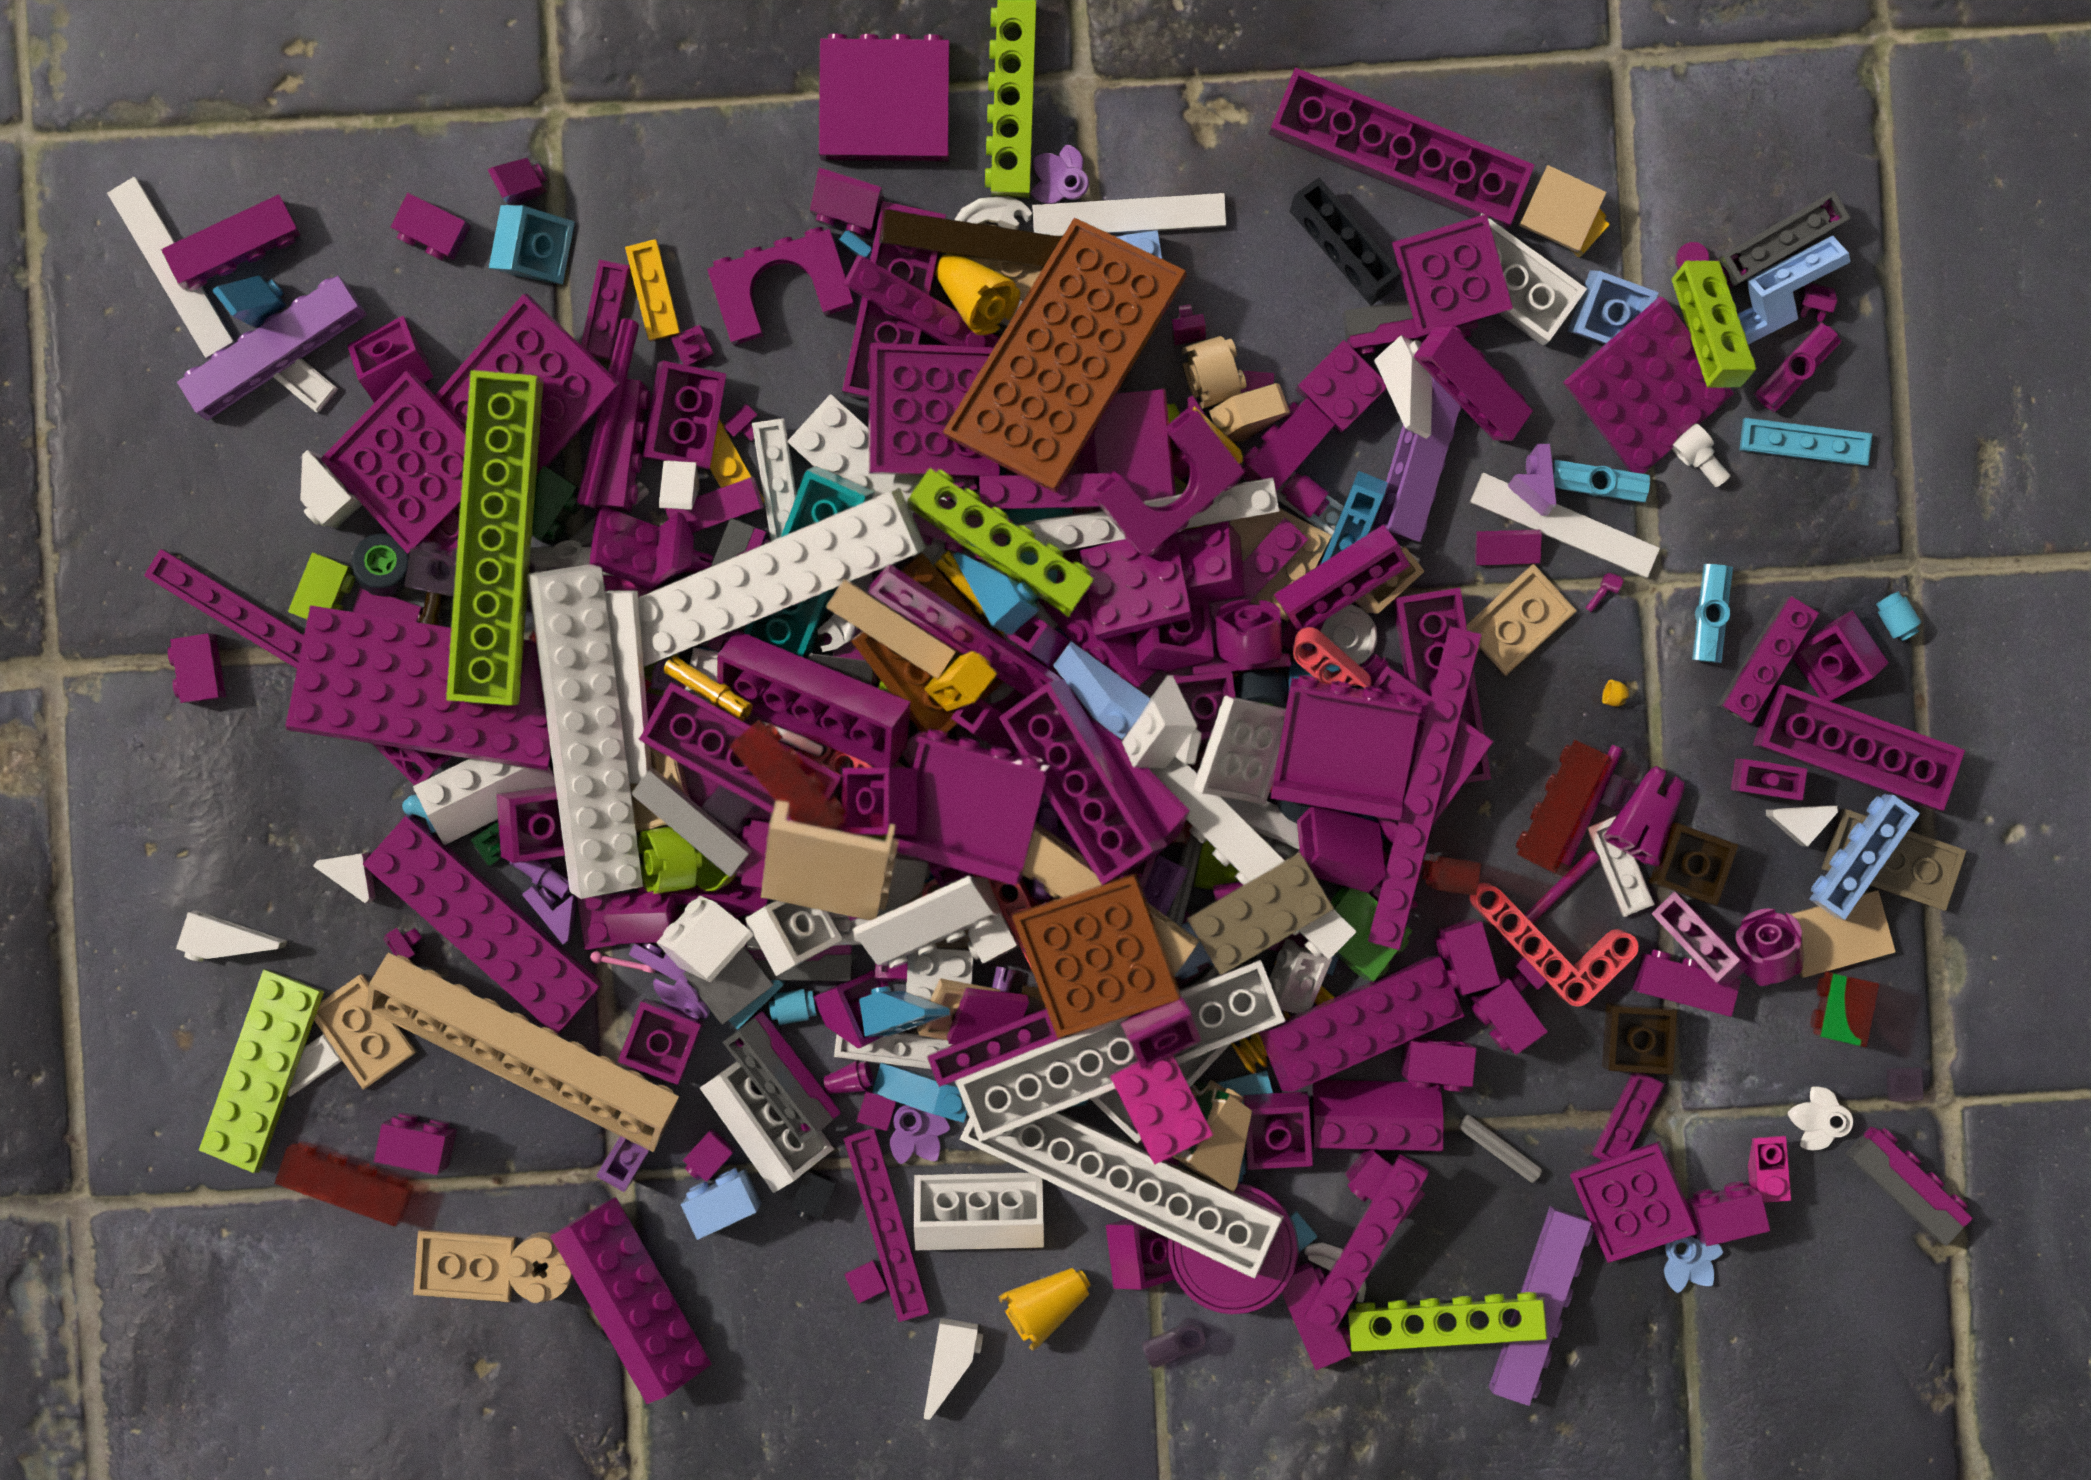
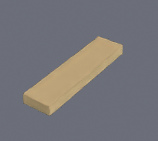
M846 579L843 580L827 604L829 610L937 679L956 652L955 649Z

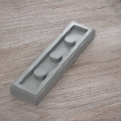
M654 768L648 770L631 793V795L729 877L737 872L752 852L749 847Z

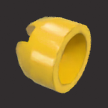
M1610 679L1603 691V704L1615 707L1624 705L1626 699L1629 698V689L1625 684Z

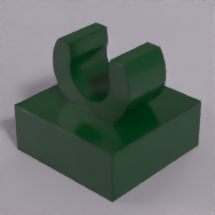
M496 822L471 839L488 866L502 859L499 823Z

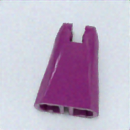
M1654 766L1644 776L1629 801L1603 835L1605 841L1644 864L1658 866L1661 862L1685 789V782L1675 776L1666 786L1662 796L1659 795L1657 791L1665 777L1666 770L1658 766Z

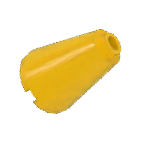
M946 254L937 261L935 268L937 280L967 327L975 334L986 336L994 333L1001 328L997 324L1004 318L1010 320L1019 305L1021 293L1012 279L961 255Z
M1069 1268L1006 1291L998 1297L1000 1303L1007 1301L1009 1307L1005 1310L1007 1317L1023 1341L1030 1338L1033 1343L1030 1344L1029 1348L1034 1351L1089 1296L1087 1288L1091 1284L1082 1270L1076 1272L1073 1268Z

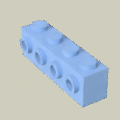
M1883 794L1881 797L1877 796L1867 808L1869 815L1862 824L1859 822L1854 826L1848 835L1850 842L1844 850L1839 849L1829 863L1832 867L1825 877L1823 875L1820 876L1811 888L1813 894L1809 900L1835 918L1843 920L1847 918L1920 814L1894 795Z

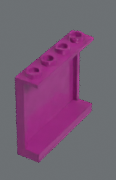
M828 34V38H820V159L949 162V40H943L941 35H925L924 39H911V36L906 34L892 35V39H879V36L876 34H862L860 39H847L845 34Z
M1301 675L1298 679L1291 678L1271 798L1401 820L1403 798L1419 714L1422 710V701L1416 699L1415 695L1406 692H1398L1396 695L1383 693L1382 689L1367 686L1364 687V690L1351 688L1350 684L1342 681H1332L1331 684L1318 682V679L1312 676Z
M928 729V733H921L917 736L916 741L919 742L913 765V768H917V835L896 834L893 836V839L899 840L897 852L1016 886L1022 879L1050 767L1042 765L1043 760L1037 757L1024 755L1023 759L1010 756L1011 751L1001 747H992L991 750L978 747L979 742L972 739L960 738L959 741L948 739V734L943 731Z

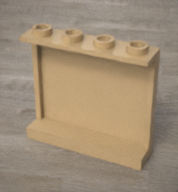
M776 800L769 827L761 897L866 920L877 918L879 909L885 911L899 842L898 839H893L895 825L890 824L886 842L787 821L789 803Z

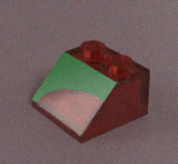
M1826 971L1824 978L1821 977L1817 986V996L1820 997L1818 1009H1814L1811 1016L1810 1024L1811 1028H1814L1813 1034L1867 1047L1879 983Z

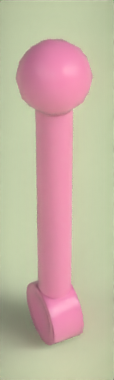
M594 951L590 956L591 961L595 964L605 962L650 973L656 972L655 969L646 964L603 956L599 951Z

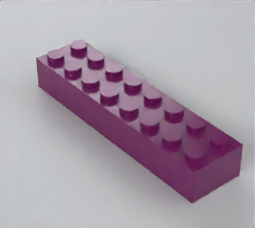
M1296 67L1268 135L1472 218L1481 214H1487L1489 219L1505 230L1512 223L1535 166L1525 160Z
M414 815L404 816L363 863L368 870L532 1015L557 1034L567 1027L604 985L449 846L444 845L441 839L434 833H431Z

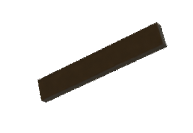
M885 209L882 211L879 243L1043 268L1062 237Z

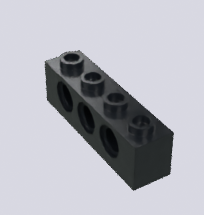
M1320 177L1294 195L1290 213L1370 306L1396 288L1402 272Z

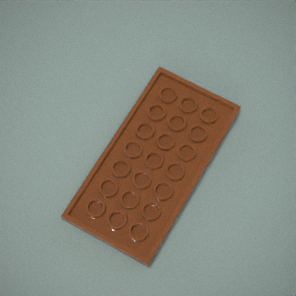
M1074 217L943 430L944 436L1056 493L1186 279V270Z

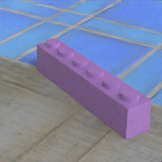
M337 275L334 278L325 279L318 285V289L309 295L296 298L291 303V307L282 313L269 316L262 326L254 331L242 334L238 338V342L227 349L218 350L211 356V360L202 366L189 369L184 374V377L177 381V384L195 413L208 421L273 378L276 373L282 372L294 364L297 359L308 355L367 314L349 285Z
M1433 377L1431 435L1426 439L1405 429L1403 424L1386 480L1388 485L1372 528L1375 530L1384 525L1392 536L1402 540L1421 542L1422 535L1427 528V518L1431 505L1436 498L1439 477L1445 467L1447 450L1454 436L1457 416L1462 408Z
M1552 1206L1549 1207L1521 1292H1536L1537 1297H1544L1548 1337L1547 1340L1503 1343L1489 1384V1389L1493 1394L1530 1406L1532 1398L1536 1399L1542 1385V1381L1539 1380L1542 1368L1548 1367L1552 1356V1350L1549 1349L1552 1338L1558 1337L1562 1327V1320L1559 1319L1563 1307H1568L1572 1298L1573 1290L1570 1289L1573 1276H1579L1583 1265V1259L1580 1258L1583 1247H1588L1592 1239L1593 1228H1590L1591 1222L1587 1218ZM1516 1309L1514 1310L1510 1325H1517L1522 1321V1316Z

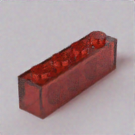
M758 720L729 745L775 801L789 803L788 816L793 822L833 831H840L848 824V821L843 817L847 810L835 797L829 800L822 792L826 787L814 772L809 776L801 768L805 761L792 747L788 751L779 742L783 736L771 722L765 725Z
M1575 739L1571 746L1568 744L1565 746L1559 758V762L1562 765L1557 775L1552 773L1546 783L1545 791L1548 793L1543 803L1538 802L1535 805L1530 816L1533 822L1528 832L1524 830L1518 838L1516 848L1519 849L1517 852L1519 857L1556 874L1613 761L1609 755Z
M299 1141L298 1144L294 1143L287 1147L274 1184L394 1227L402 1223L415 1187L407 1184V1178L392 1173L389 1174V1177L377 1173L378 1168L366 1163H359V1166L347 1162L348 1158L339 1153L329 1152L326 1155L316 1151L318 1147L308 1142Z

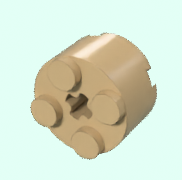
M1218 336L1182 348V355L1188 354L1189 361L1183 363L1186 380L1194 398H1201L1202 402L1198 404L1201 409L1223 403L1232 396L1239 395L1241 389L1246 388L1245 376L1241 369L1237 370L1234 358L1237 357V352L1231 338L1225 340L1222 336Z
M538 1232L527 1237L513 1251L507 1264L508 1278L512 1287L520 1296L533 1303L545 1302L558 1297L574 1279L550 1237L553 1233ZM546 1262L549 1266L546 1271H539L537 1268L539 1263L543 1264Z

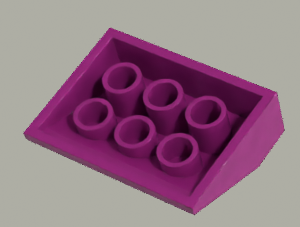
M1166 389L1115 394L1071 467L1069 474L1112 473L1115 471L1126 480L1142 501L1176 495L1171 438L1164 429L1169 425ZM1081 507V508H1072V509H1073V514H1075V513H1081V512H1086V511H1092V510H1097V509H1102V508H1101V507Z

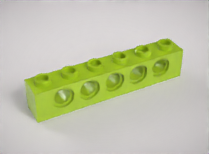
M997 0V8H991L990 27H997L996 40H990L989 59H995V72H989L988 91L994 92V104H988L987 123L993 124V136L986 137V156H992V168H985V188H991V197L1011 196L1013 198H1030L1036 0ZM1014 27L1019 29L1022 33L1021 37L1016 41L1007 40L1004 37V32L1008 28ZM1013 59L1018 61L1021 65L1020 69L1015 73L1006 72L1002 66L1007 60ZM1012 91L1017 93L1020 99L1015 105H1006L1001 100L1003 94ZM1008 123L1016 125L1019 130L1011 138L1004 137L1000 132L1002 126ZM1006 155L1015 157L1017 165L1011 170L1003 169L999 165L1002 157Z
M929 468L907 499L909 509L1016 582L1026 583L1035 595L1069 617L1092 584L1094 578L1089 576L1090 571L1078 562L1071 564L1062 557L1063 553L1049 543L1045 546L1034 539L1036 535L1023 525L1017 527L1009 522L1007 514L999 508H988L980 502L982 500L981 497L968 488H965L963 491L954 485V479L944 471L938 470L935 472ZM943 497H950L955 501L956 506L953 509L945 510L939 506L938 500ZM976 515L982 519L983 525L979 528H971L966 524L965 519L968 516ZM999 533L1005 534L1010 539V544L1005 547L997 546L992 537ZM1024 552H1031L1036 556L1037 563L1026 565L1021 561L1020 555ZM1052 570L1060 571L1065 580L1059 584L1052 583L1048 579L1047 573Z
M1536 1292L1517 1293V1299H1504V1294H1490L1484 1296L1485 1301H1472L1471 1296H1458L1452 1298V1303H1440L1439 1298L1421 1299L1420 1305L1407 1306V1300L1389 1301L1388 1307L1375 1308V1302L1357 1303L1356 1309H1351L1348 1312L1352 1352L1547 1340L1544 1297H1537ZM1513 1308L1518 1310L1522 1316V1321L1517 1325L1508 1324L1503 1316L1507 1309ZM1478 1310L1485 1312L1489 1317V1324L1485 1327L1474 1325L1471 1320L1473 1312ZM1442 1313H1451L1456 1318V1327L1453 1329L1443 1328L1439 1323V1316ZM1410 1315H1418L1423 1319L1424 1328L1421 1331H1413L1408 1327L1407 1318ZM1376 1318H1388L1392 1324V1330L1389 1333L1379 1332L1375 1327Z

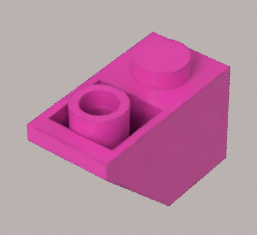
M1785 1135L1752 1138L1748 1162L1749 1186L1761 1193L1763 1203L1791 1201Z

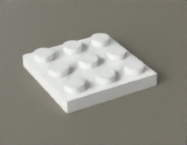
M1224 696L1193 789L1203 794L1266 804L1274 780L1286 709Z

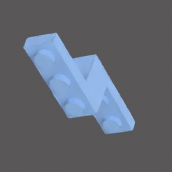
M1833 235L1746 279L1752 307L1739 313L1738 317L1745 331L1747 344L1798 320L1793 291L1850 263L1849 252Z

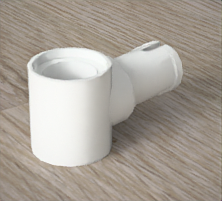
M1695 423L1671 445L1674 446L1672 450L1687 466L1692 464L1694 467H1699L1711 483L1718 487L1731 475L1713 455L1715 451L1711 447L1714 445V442L1710 435L1700 425Z

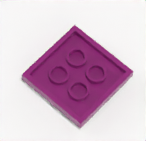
M1487 214L1392 242L1399 270L1402 272L1401 277L1418 337L1429 334L1434 327L1456 326L1513 309Z
M1173 533L1164 541V546L1153 555L1148 554L1146 557L1139 554L1127 539L1080 550L1082 565L1090 571L1089 576L1094 578L1087 593L1094 634L1098 641L1193 617L1177 534Z
M1661 1141L1574 1170L1570 1174L1608 1263L1697 1234L1699 1230Z

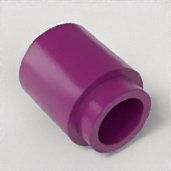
M1298 472L1294 474L1281 491V493L1287 496L1285 500L1308 518L1313 513L1319 517L1330 503L1326 499L1329 492L1306 474L1302 476Z

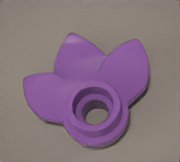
M1067 144L1063 147L1059 156L1051 153L1036 156L1033 159V166L1041 181L1032 189L1031 195L1036 200L1046 204H1055L1063 198L1069 200L1081 198L1089 187V179L1083 171L1084 159L1081 153L1076 148ZM1071 178L1077 179L1075 186L1067 187V183Z
M656 978L653 981L655 992L670 1008L685 1013L688 1017L695 1020L699 1018L706 1019L710 1014L709 1007L699 996L698 992L684 980L679 978L675 986L666 984Z
M903 1105L894 1115L896 1130L890 1138L892 1154L899 1164L906 1162L913 1152L926 1160L936 1161L940 1153L938 1135H942L950 1130L947 1120L944 1117ZM908 1114L916 1118V1123L912 1126L904 1123V1117Z

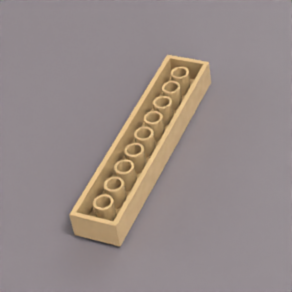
M388 952L369 983L366 1002L367 1011L643 1148L654 1152L671 1120L679 1096L675 1095L670 1088L664 1085H655L645 1080L636 1071H626L616 1066V1063L605 1056L598 1057L588 1052L582 1044L574 1041L568 1042L558 1037L555 1031L547 1027L540 1028L530 1023L525 1016L519 1013L505 1011L495 1001L488 998L481 999L471 994V991L460 984L453 985L443 980L435 971L423 970L413 965L411 960L402 955L395 956Z

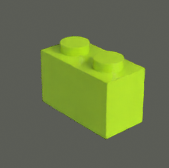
M312 552L288 612L308 619L310 605L343 611V605H340L345 593L348 594L351 591L355 582V576L352 575L353 567Z

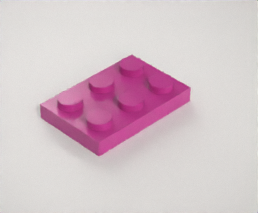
M1173 1055L1143 1069L1137 1061L1109 1075L1154 1165L1213 1136Z

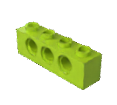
M1685 261L1671 280L1688 331L1691 334V340L1707 388L1742 387L1755 372V361L1748 347L1745 331L1741 326L1736 305L1732 300L1727 285V278L1723 273L1720 261Z

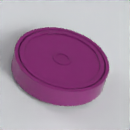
M1237 1183L1233 1193L1284 1216L1256 1278H1252L1170 1238L1168 1239L1170 1266L1182 1290L1199 1305L1223 1314L1249 1313L1272 1302L1290 1282L1298 1261V1235L1294 1222L1286 1208L1267 1191L1245 1183Z

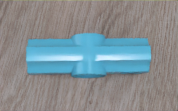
M1553 460L1552 463L1554 486L1556 489L1586 493L1594 497L1605 496L1641 503L1646 502L1650 487V475L1611 469L1607 466H1591L1561 460ZM1595 473H1601L1606 478L1607 484L1603 490L1595 488L1592 483V477Z
M1718 564L1703 565L1699 605L1695 611L1697 623L1692 660L1714 663L1722 662L1726 622L1730 617L1728 604L1733 567ZM1709 605H1714L1719 610V618L1716 622H1711L1706 617V609Z

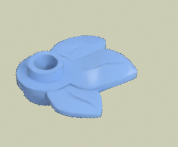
M1688 1236L1665 1245L1666 1255L1669 1259L1664 1267V1275L1667 1283L1675 1292H1681L1688 1280L1702 1286H1712L1714 1284V1269L1711 1261L1723 1254L1719 1244L1707 1247L1698 1239ZM1685 1243L1686 1250L1683 1253H1677V1244Z

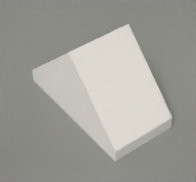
M664 461L659 508L692 510L700 490L696 462Z
M1832 805L1766 810V816L1800 846L1806 847L1811 844L1838 813L1837 806Z
M369 852L319 860L313 865L365 904L373 902L376 894L372 872L363 865L369 857Z

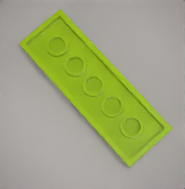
M263 969L199 1151L249 1172L260 1173L324 991L270 969Z

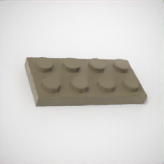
M1847 809L1841 810L1822 870L1829 872L1832 867L1829 864L1832 857L1839 849L1844 850L1850 842L1848 838L1849 833L1857 823L1860 822L1862 824L1867 816ZM1907 831L1869 886L1946 911L1967 850Z
M1298 852L1191 915L1187 920L1219 974L1223 975L1332 911L1334 907L1301 852Z

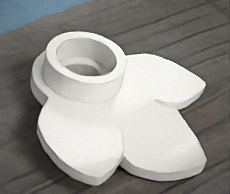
M1812 1087L1810 1091L1811 1102L1798 1104L1788 1111L1791 1121L1798 1128L1805 1131L1801 1138L1800 1146L1807 1150L1827 1148L1835 1137L1847 1135L1853 1127L1851 1112L1844 1106L1839 1105L1832 1091L1823 1087ZM1833 1116H1839L1843 1120V1125L1834 1127L1830 1120Z

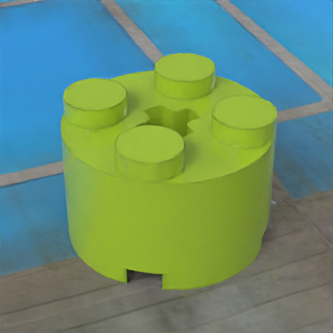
M670 826L639 833L637 838L638 853L642 854L643 864L640 865L642 883L647 892L654 891L653 894H661L690 889L696 886L697 868L702 866L700 851L694 849V846Z

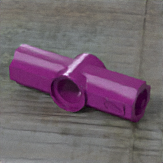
M1822 322L1819 323L1788 357L1783 359L1780 366L1754 393L1757 400L1765 408L1776 412L1795 390L1813 375L1815 369L1840 344L1841 339L1838 337V334ZM1794 359L1802 362L1804 366L1802 376L1796 375L1791 369V363Z

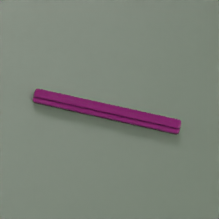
M622 319L620 322L608 372L621 385L599 408L577 502L583 506L594 507L596 505L639 330V323L632 319Z

